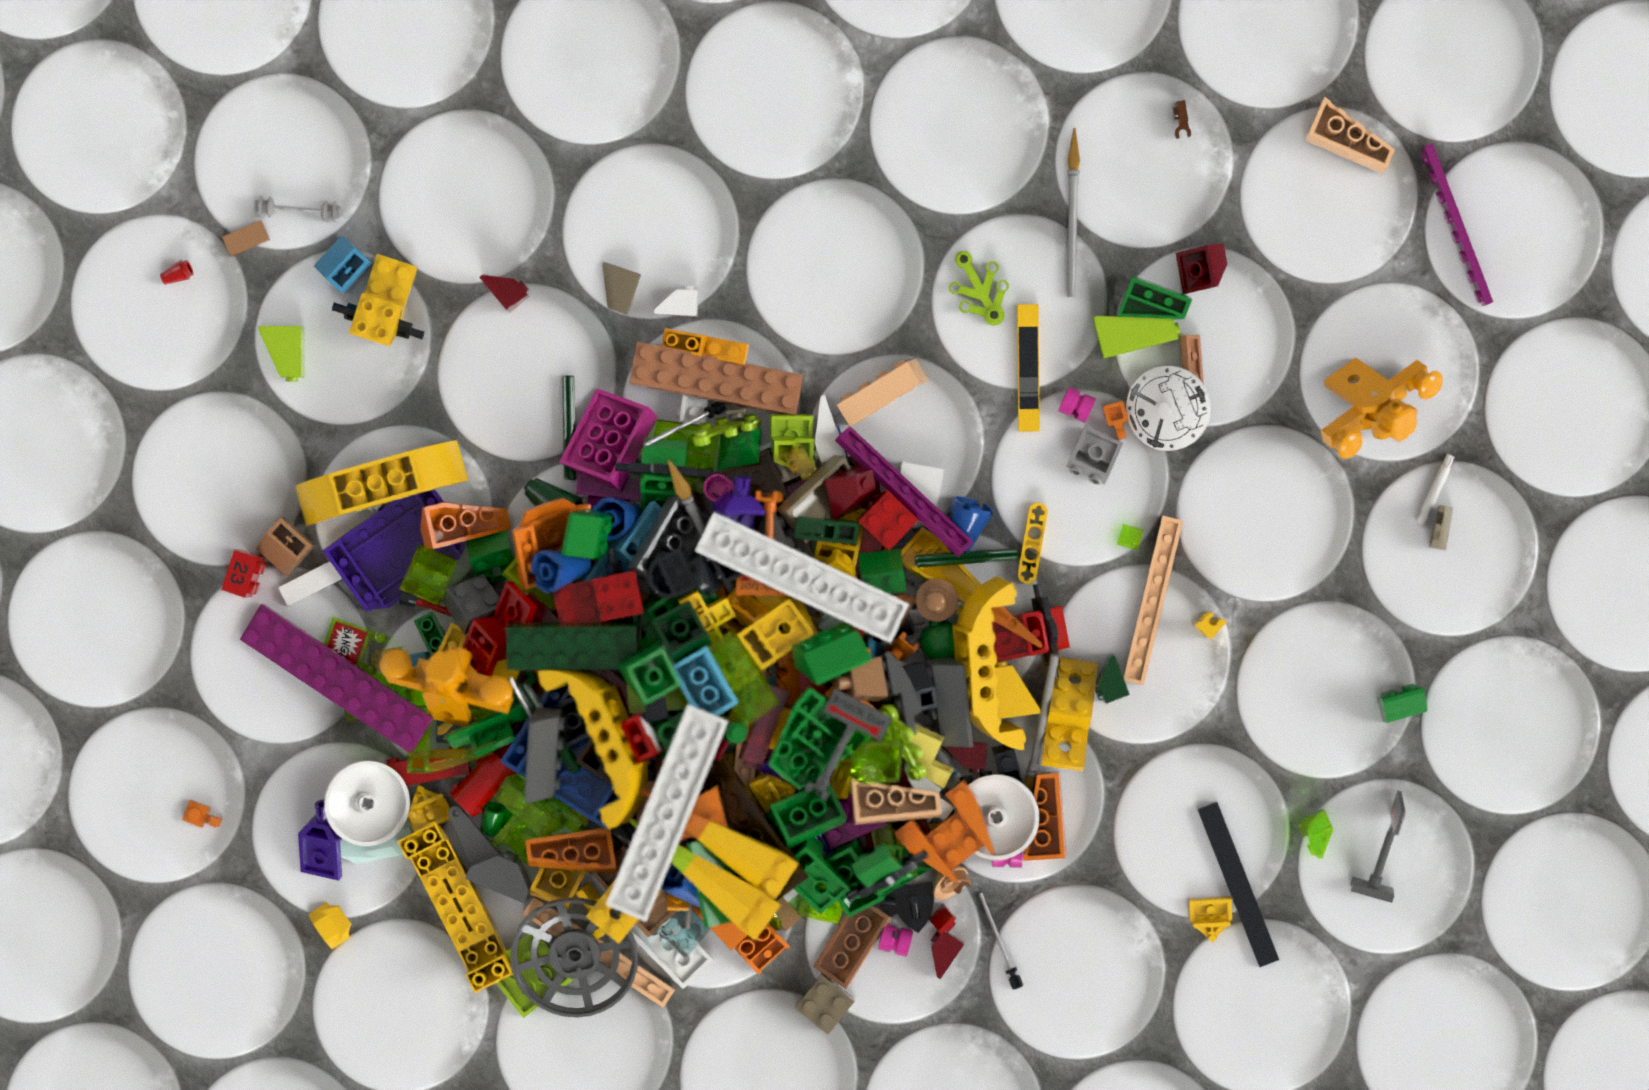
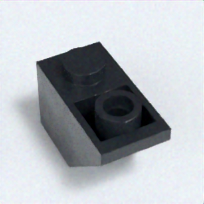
M920 661L902 666L915 689L920 710L924 711L938 707L935 685L924 662Z
M1007 745L992 747L998 774L1013 777L1023 783L1015 749Z

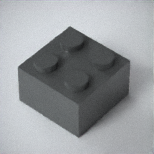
M484 574L447 588L444 605L463 634L466 635L473 619L493 616L500 598Z

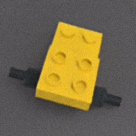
M377 254L365 292L361 293L358 306L351 303L344 306L334 302L332 311L344 314V319L352 321L349 334L391 347L396 336L406 339L412 336L423 340L425 331L412 328V323L403 320L406 311L405 307L418 267Z

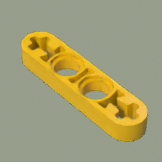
M1034 503L1028 510L1018 567V579L1024 584L1033 583L1037 577L1048 514L1046 506L1042 503ZM1037 506H1041V510L1044 511V514L1040 515L1038 520L1043 521L1042 526L1036 523L1030 524V519L1035 521V514L1032 513V509H1036ZM1031 527H1038L1040 529V536L1037 539L1029 537L1028 531ZM1032 547L1036 550L1037 556L1033 560H1028L1025 557V550ZM1023 561L1036 563L1035 568L1030 566V573H1033V577H1029L1028 581H1025L1024 576H1021V572H1025L1027 565L1022 566Z

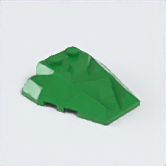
M810 686L794 703L768 762L770 767L799 790L807 786L808 782L811 783L818 776L822 775L847 727L846 723L823 712L829 700ZM857 729L854 730L836 767L847 756L853 757L871 737Z

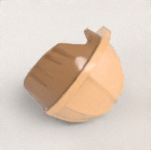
M958 865L952 869L959 878L957 882H953L938 871L935 877L936 885L933 889V896L937 900L948 899L955 893L960 894L965 885L971 886L968 872L964 867Z

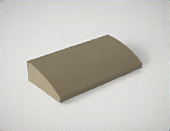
M834 455L777 508L793 532L797 516L831 519L824 479L851 468L845 457ZM800 539L803 543L809 541L807 539Z

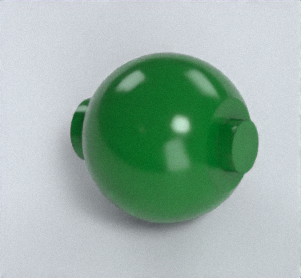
M945 620L929 621V626L923 629L920 636L922 652L929 659L950 656L955 659L952 626L954 624Z

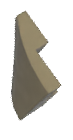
M603 262L607 306L609 309L628 315L641 274Z
M1438 505L1436 522L1432 528L1429 548L1446 550L1453 513L1452 507Z

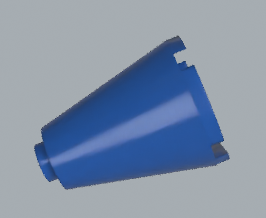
M956 496L952 500L950 520L973 541L972 545L965 551L967 552L972 549L994 510L984 503L983 506L977 504V500Z
M613 497L601 499L592 508V510L612 516V528L607 540L621 538L633 527L642 514L639 505Z
M543 550L536 553L531 562V573L535 574L536 577L534 583L545 593L555 592L589 573L591 568L590 559L565 556L561 554L562 551Z
M670 863L660 889L700 908L696 886L675 865Z

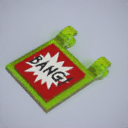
M333 617L324 644L370 675H374L376 668L362 663L370 639L379 643H385L387 636Z

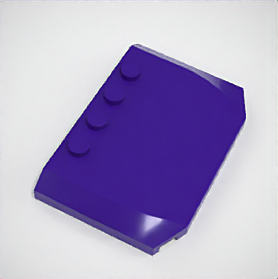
M436 489L392 501L323 550L365 611L390 608L399 601L404 587L413 591L461 557L466 547V541L436 549H425L420 530L422 507L445 503Z

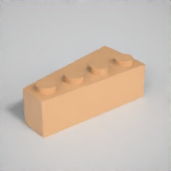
M1326 97L1321 101L1304 140L1380 174H1383L1387 169L1395 149L1374 133L1366 130L1358 121H1354L1346 115V112L1341 108L1333 105Z
M915 358L908 362H905L903 359L893 365L895 370L890 373L885 370L875 376L877 381L872 384L867 381L858 387L859 392L854 395L849 392L841 397L842 402L837 404V407L848 425H855L880 408L895 401L896 398L910 392L914 387L927 382L929 379L917 359Z
M853 779L850 781L854 825L940 817L942 814L939 792L889 786Z

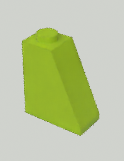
M258 326L260 335L279 376L286 378V382H298V378H304V327Z

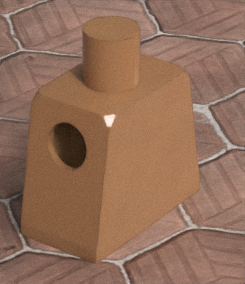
M881 657L873 658L872 661L843 673L844 676L835 678L836 689H846L847 695L856 700L881 701L888 697Z

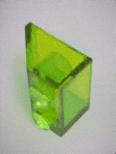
M904 741L863 742L851 755L849 776L860 784L899 782Z

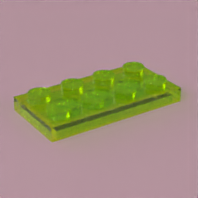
M734 631L726 634L709 648L739 702L733 706V709L745 727L752 725L780 703Z

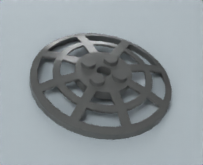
M570 897L547 902L532 911L519 925L514 935L510 962L516 983L534 1004L550 1013L564 1017L592 1016L613 1007L629 991L637 972L638 950L632 931L630 930L627 934L629 940H622L619 944L609 935H607L610 939L609 942L598 943L592 935L598 926L586 917L587 914L568 913L565 906L566 903L594 906L597 903L596 901ZM556 905L559 913L558 916L549 919L539 929L528 925L541 911ZM613 910L610 911V915L615 919L621 918ZM570 919H582L590 923L585 930L573 929ZM562 921L565 931L557 936L545 932L553 924ZM525 932L534 936L531 945V959L519 963L518 945L522 933ZM542 939L551 944L550 952L547 955L538 957L537 947L539 940ZM631 948L632 964L627 979H624L616 973L619 963V949ZM571 950H578L581 956L573 958L569 952ZM613 950V961L610 968L600 962L601 951ZM552 964L553 968L557 971L553 980L544 973L540 965ZM534 968L538 977L549 986L543 998L528 985L521 973L522 971ZM595 970L605 975L601 980L589 986L587 976ZM565 977L578 979L580 988L564 987L560 984ZM610 980L621 986L609 999L593 1005L592 992L599 990ZM556 991L567 995H582L585 1007H564L550 1001Z

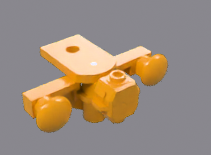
M1355 357L1324 380L1326 388L1353 407L1321 430L1323 442L1332 449L1336 448L1340 458L1349 459L1359 452L1363 444V436L1360 430L1371 429L1373 437L1379 440L1391 437L1400 442L1407 439L1416 429L1418 411L1412 405L1401 401L1407 396L1406 389L1409 392L1416 389L1421 399H1431L1437 395L1442 387V374L1439 371L1428 373L1427 366L1415 360L1390 380H1387ZM1353 380H1358L1357 383H1350Z
M453 647L445 651L438 650L430 657L429 661L419 658L416 667L411 666L412 661L408 653L399 649L386 652L380 660V670L385 675L387 682L423 691L422 695L429 714L438 721L464 727L474 722L468 704L508 714L513 701L510 681L502 676L489 677L478 674L469 664L472 654L460 647Z

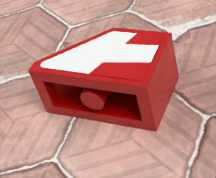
M640 714L620 723L636 762L648 760L665 752L657 732Z

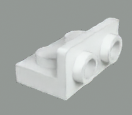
M679 394V397H682V404L677 406L676 418H680L679 422L684 423L704 413V408L708 406L709 400ZM707 416L692 424L698 425L706 422Z

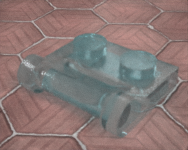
M693 910L691 913L690 929H685V924L677 935L672 931L683 917L687 916V911H678L666 925H663L658 930V934L662 938L667 939L684 958L691 953L710 930V928L704 927L703 920Z

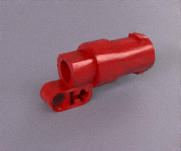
M522 720L513 727L515 736L523 726ZM512 743L482 755L475 762L477 766L458 785L455 784L452 787L450 796L471 816L475 817L477 814H481L483 812L482 808L501 788L504 790L519 775L500 762Z

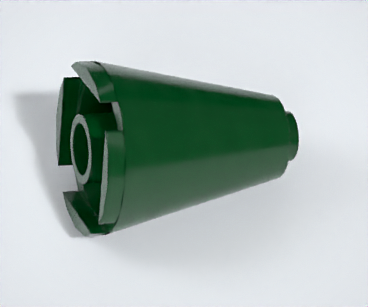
M539 478L530 479L524 487L525 496L534 507L560 498H565L575 505L584 504L580 496Z

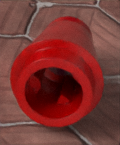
M180 260L163 273H160L161 280L165 285L189 280L194 275L192 266L187 260Z

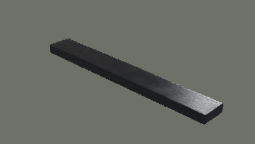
M1218 802L1197 809L1259 967L1278 961L1279 957Z

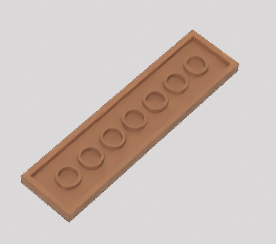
M637 342L629 384L777 414L796 415L803 375L751 364L741 365L718 360L717 357L697 356L687 351Z

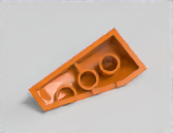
M438 503L422 507L420 530L425 549H436L511 529L507 508Z

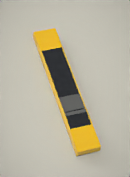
M1017 304L1018 432H1040L1039 304Z

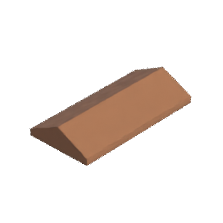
M873 906L849 918L845 914L813 967L844 989H847L891 917L879 907L875 908Z

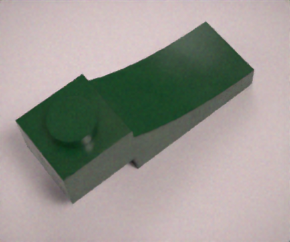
M797 516L794 538L857 545L860 523L854 520L838 518L826 519Z

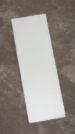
M329 561L278 588L287 606H290L342 580V577Z

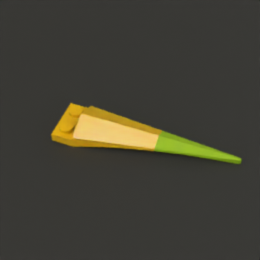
M629 819L630 823L637 829L639 823ZM680 845L677 846L671 863L739 929L756 940L781 905L761 890Z

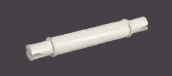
M1446 454L1420 510L1421 514L1416 524L1424 527L1428 516H1431L1434 505L1451 470L1450 466L1455 458L1454 456Z

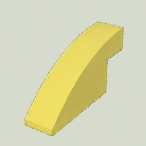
M915 724L917 734L910 741L922 749L923 757L914 761H919L924 765L927 771L925 777L928 780L945 788L954 769L935 760L945 737ZM890 729V735H891V738L893 739V733H892V731H891V729Z

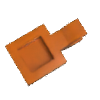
M1120 401L1102 406L1107 426L1115 427L1118 440L1125 439L1126 433L1123 423L1129 422L1124 402Z
M194 800L189 801L182 820L201 828L204 827L205 823L215 828L220 827L222 818L209 814L211 807Z

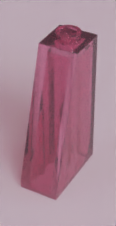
M760 685L759 700L755 701L747 737L742 743L738 756L739 759L744 760V765L755 768L756 764H763L789 691L770 685Z

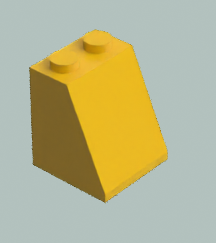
M1007 661L996 662L995 672L998 676L996 692L1000 700L997 707L1000 718L1039 714L1040 708L1013 665L1008 664Z

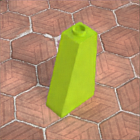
M1096 316L1092 318L1103 359L1178 340V335H1181L1178 322L1174 323L1173 319Z

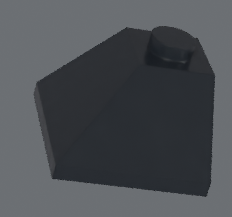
M572 695L550 707L562 709V717H565L564 730L560 732V737L564 738L563 745L565 748L590 736L587 732V724L578 712V704Z

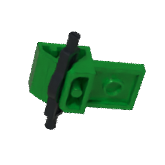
M645 438V439H644V443L647 442V441H649V440H651V439H650V438ZM660 439L646 447L643 445L642 463H615V471L642 474L641 513L650 501H655L662 508L669 496H677L668 460L673 463L685 481L686 477L708 478L712 475V469L687 467V441Z
M881 844L874 848L875 852L870 855L869 853L861 855L857 858L858 861L851 865L856 877L861 882L857 883V888L846 893V897L849 901H852L858 896L864 898L873 892L877 896H882L933 869L929 864L922 861L929 857L928 852L924 849L914 855L913 853L908 854L904 845Z

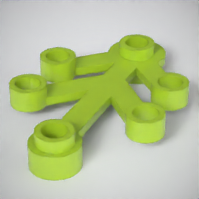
M960 251L955 257V263L958 267L964 268L975 289L962 286L959 282L954 281L949 285V291L954 295L962 294L979 299L985 307L975 306L970 301L963 300L959 304L960 311L962 313L970 312L983 316L985 322L992 326L1001 324L1005 317L1001 305L1004 294L1009 289V283L1006 280L998 281L996 284L998 291L994 302L992 303L989 298L994 275L999 270L998 263L995 261L988 262L986 265L987 273L982 285L971 265V254L967 251ZM962 255L967 256L968 261L966 263L960 262ZM990 264L996 265L997 268L994 272L988 269ZM1001 282L1006 284L1007 288L1005 290L999 289L998 285ZM953 284H957L959 286V290L957 292H953L951 290V286ZM968 303L969 309L965 311L961 308V305ZM992 311H996L998 313V317L996 319H992L990 317V313Z
M751 413L744 415V418L739 420L727 421V417L715 418V426H711L710 422L698 424L699 430L694 432V446L708 445L711 443L710 437L725 433V437L738 435L737 430L739 427H741L742 431L754 430L760 427L762 419L757 414Z
M883 705L880 707L879 712L892 718L880 741L882 744L891 741V729L893 733L892 750L887 752V758L891 763L897 762L901 759V749L909 765L907 770L909 778L913 781H919L927 775V771L922 763L919 761L915 762L914 760L923 757V751L919 746L910 741L914 737V733L910 727L898 720L899 714L896 708L892 705Z

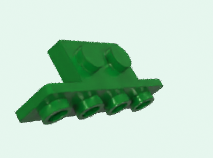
M520 702L512 705L508 714L502 712L493 713L481 720L456 729L445 736L453 749L471 742L475 755L479 757L516 741L512 724L529 716Z

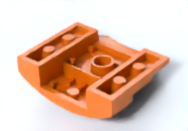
M560 498L525 511L520 525L512 530L518 563L517 572L522 588L527 590L536 587L534 583L536 580L535 574L531 573V562L534 555L543 550L562 551L569 513L591 509L589 503L575 505L565 498ZM590 559L591 565L593 564L595 559Z

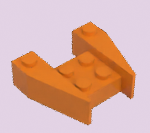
M962 780L946 793V796L958 811L928 834L924 833L914 819L909 820L895 831L896 836L908 851L915 855L925 849L929 857L923 861L953 882H957L959 878L952 869L981 847L985 846L991 855L995 853L978 798L965 780Z

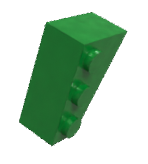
M1132 275L1117 317L1185 319L1192 297Z

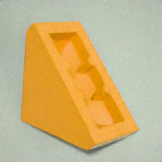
M736 588L726 597L740 625H752L770 612L768 607L752 596L736 595Z

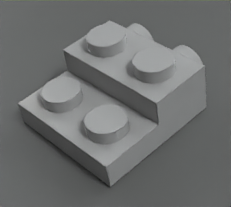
M1085 425L1066 467L1070 468L1069 471L1076 476L1083 474L1089 477V481L1093 484H1105L1123 442Z

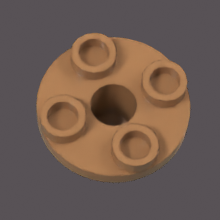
M931 579L922 584L917 591V609L923 617L930 621L946 620L954 614L958 607L957 591L947 580Z

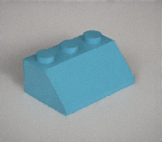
M707 646L673 665L674 671L681 683L680 687L690 705L719 716L739 703Z

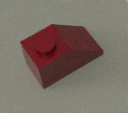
M973 742V747H945L965 769H969L970 773H981V769H986L987 743Z
M937 930L930 941L933 942L931 948L937 978L941 979L964 946V942L950 932L944 931L941 934Z

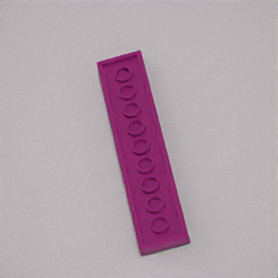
M260 604L240 638L241 641L408 753H413L434 718L265 604Z

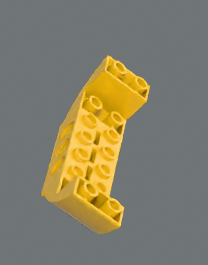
M454 440L410 450L329 473L295 486L307 527L325 522L328 519L469 480L458 441Z
M995 576L984 582L972 593L964 604L957 623L952 625L955 659L965 666L970 721L985 735L1011 748L1024 750L1026 735L1023 729L1008 721L1001 722L997 706L1000 700L996 692L998 676L995 672L997 657L993 648L995 634L992 630L994 614L991 608L1015 604L1016 588L1012 582Z
M589 670L538 671L539 682L546 691L569 685V692L578 704V712L587 724V732L592 736L596 744L595 749L605 764L604 769L613 782V789L620 798V800L600 809L602 822L608 829L629 822V819L636 814L643 801L644 795L640 790H646L648 780L647 765L650 764L649 759L641 762H636L620 725L621 722L630 717L616 686H610L603 678Z
M433 822L398 840L397 842L406 860L411 859L468 971L465 976L474 993L512 975L511 963L498 929L474 882L465 879L468 870L443 829L436 822Z

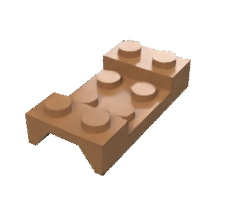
M625 844L614 853L616 874L592 873L606 891L618 877L629 849ZM664 891L655 900L647 921L639 919L636 922V925L647 937H650L662 924L678 912L667 911L668 893Z

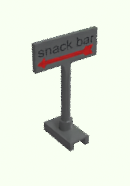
M834 689L823 712L846 723L847 727L822 775L818 776L814 784L808 782L805 788L810 793L816 788L814 792L816 795H819L820 791H822L823 793L820 798L827 801L830 795L826 791L830 783L829 778L854 730L857 729L881 741L892 720L889 716L837 689Z
M1397 790L1390 811L1391 825L1386 833L1374 872L1370 875L1369 881L1352 876L1350 886H1352L1351 892L1390 903L1393 902L1395 896L1394 889L1381 885L1383 879L1381 875L1394 836H1398L1406 813L1402 791Z

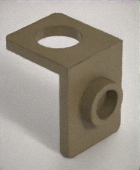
M725 404L727 408L725 415H730L731 419L741 418L743 413H747V407H733L730 404Z

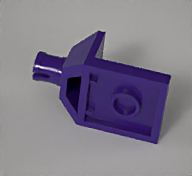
M734 476L732 492H726L713 503V512L754 531L755 516L765 515V510L756 498L749 494L751 478Z
M324 799L315 802L316 814L298 833L300 870L303 873L339 881L342 877L340 847L342 838L330 827L324 811Z

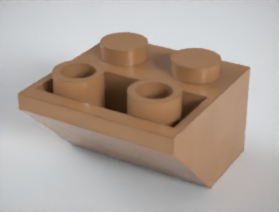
M280 517L264 535L256 550L288 577L316 545L285 517Z

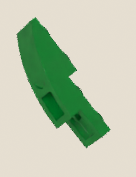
M433 611L414 620L431 656L439 650L446 634Z

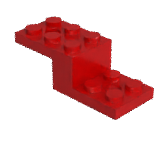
M513 581L505 583L493 616L473 619L462 648L472 654L469 664L478 674L492 677L497 661L507 659V623H531L537 606Z

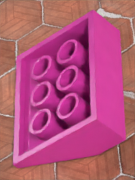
M597 388L559 463L603 485L621 491L629 472L615 471V463H635L643 448L644 439L648 438L658 416L647 406Z

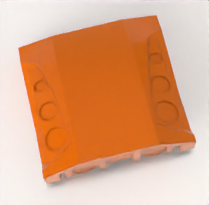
M768 923L756 940L747 935L734 949L759 975L766 965L785 948L788 949L790 945Z

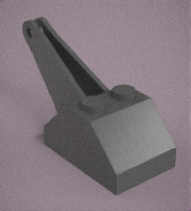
M455 805L451 807L448 811L449 819L471 864L465 879L525 903L530 896L532 884L522 860L517 858L518 854L508 850L500 852L461 806ZM455 810L458 811V816L454 815L453 812Z

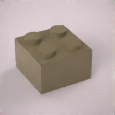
M821 973L797 1002L795 1009L825 1033L829 1034L855 1002V998L829 977Z

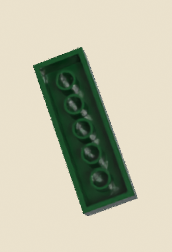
M637 622L507 623V670L620 669L618 666L620 663L637 654Z

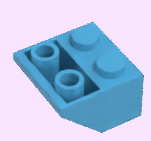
M341 235L314 267L342 294H346L374 263Z

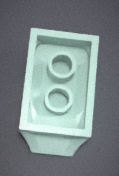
M406 819L405 824L394 837L378 845L359 846L342 839L340 841L341 858L357 864L404 855L397 841L414 833L408 819Z

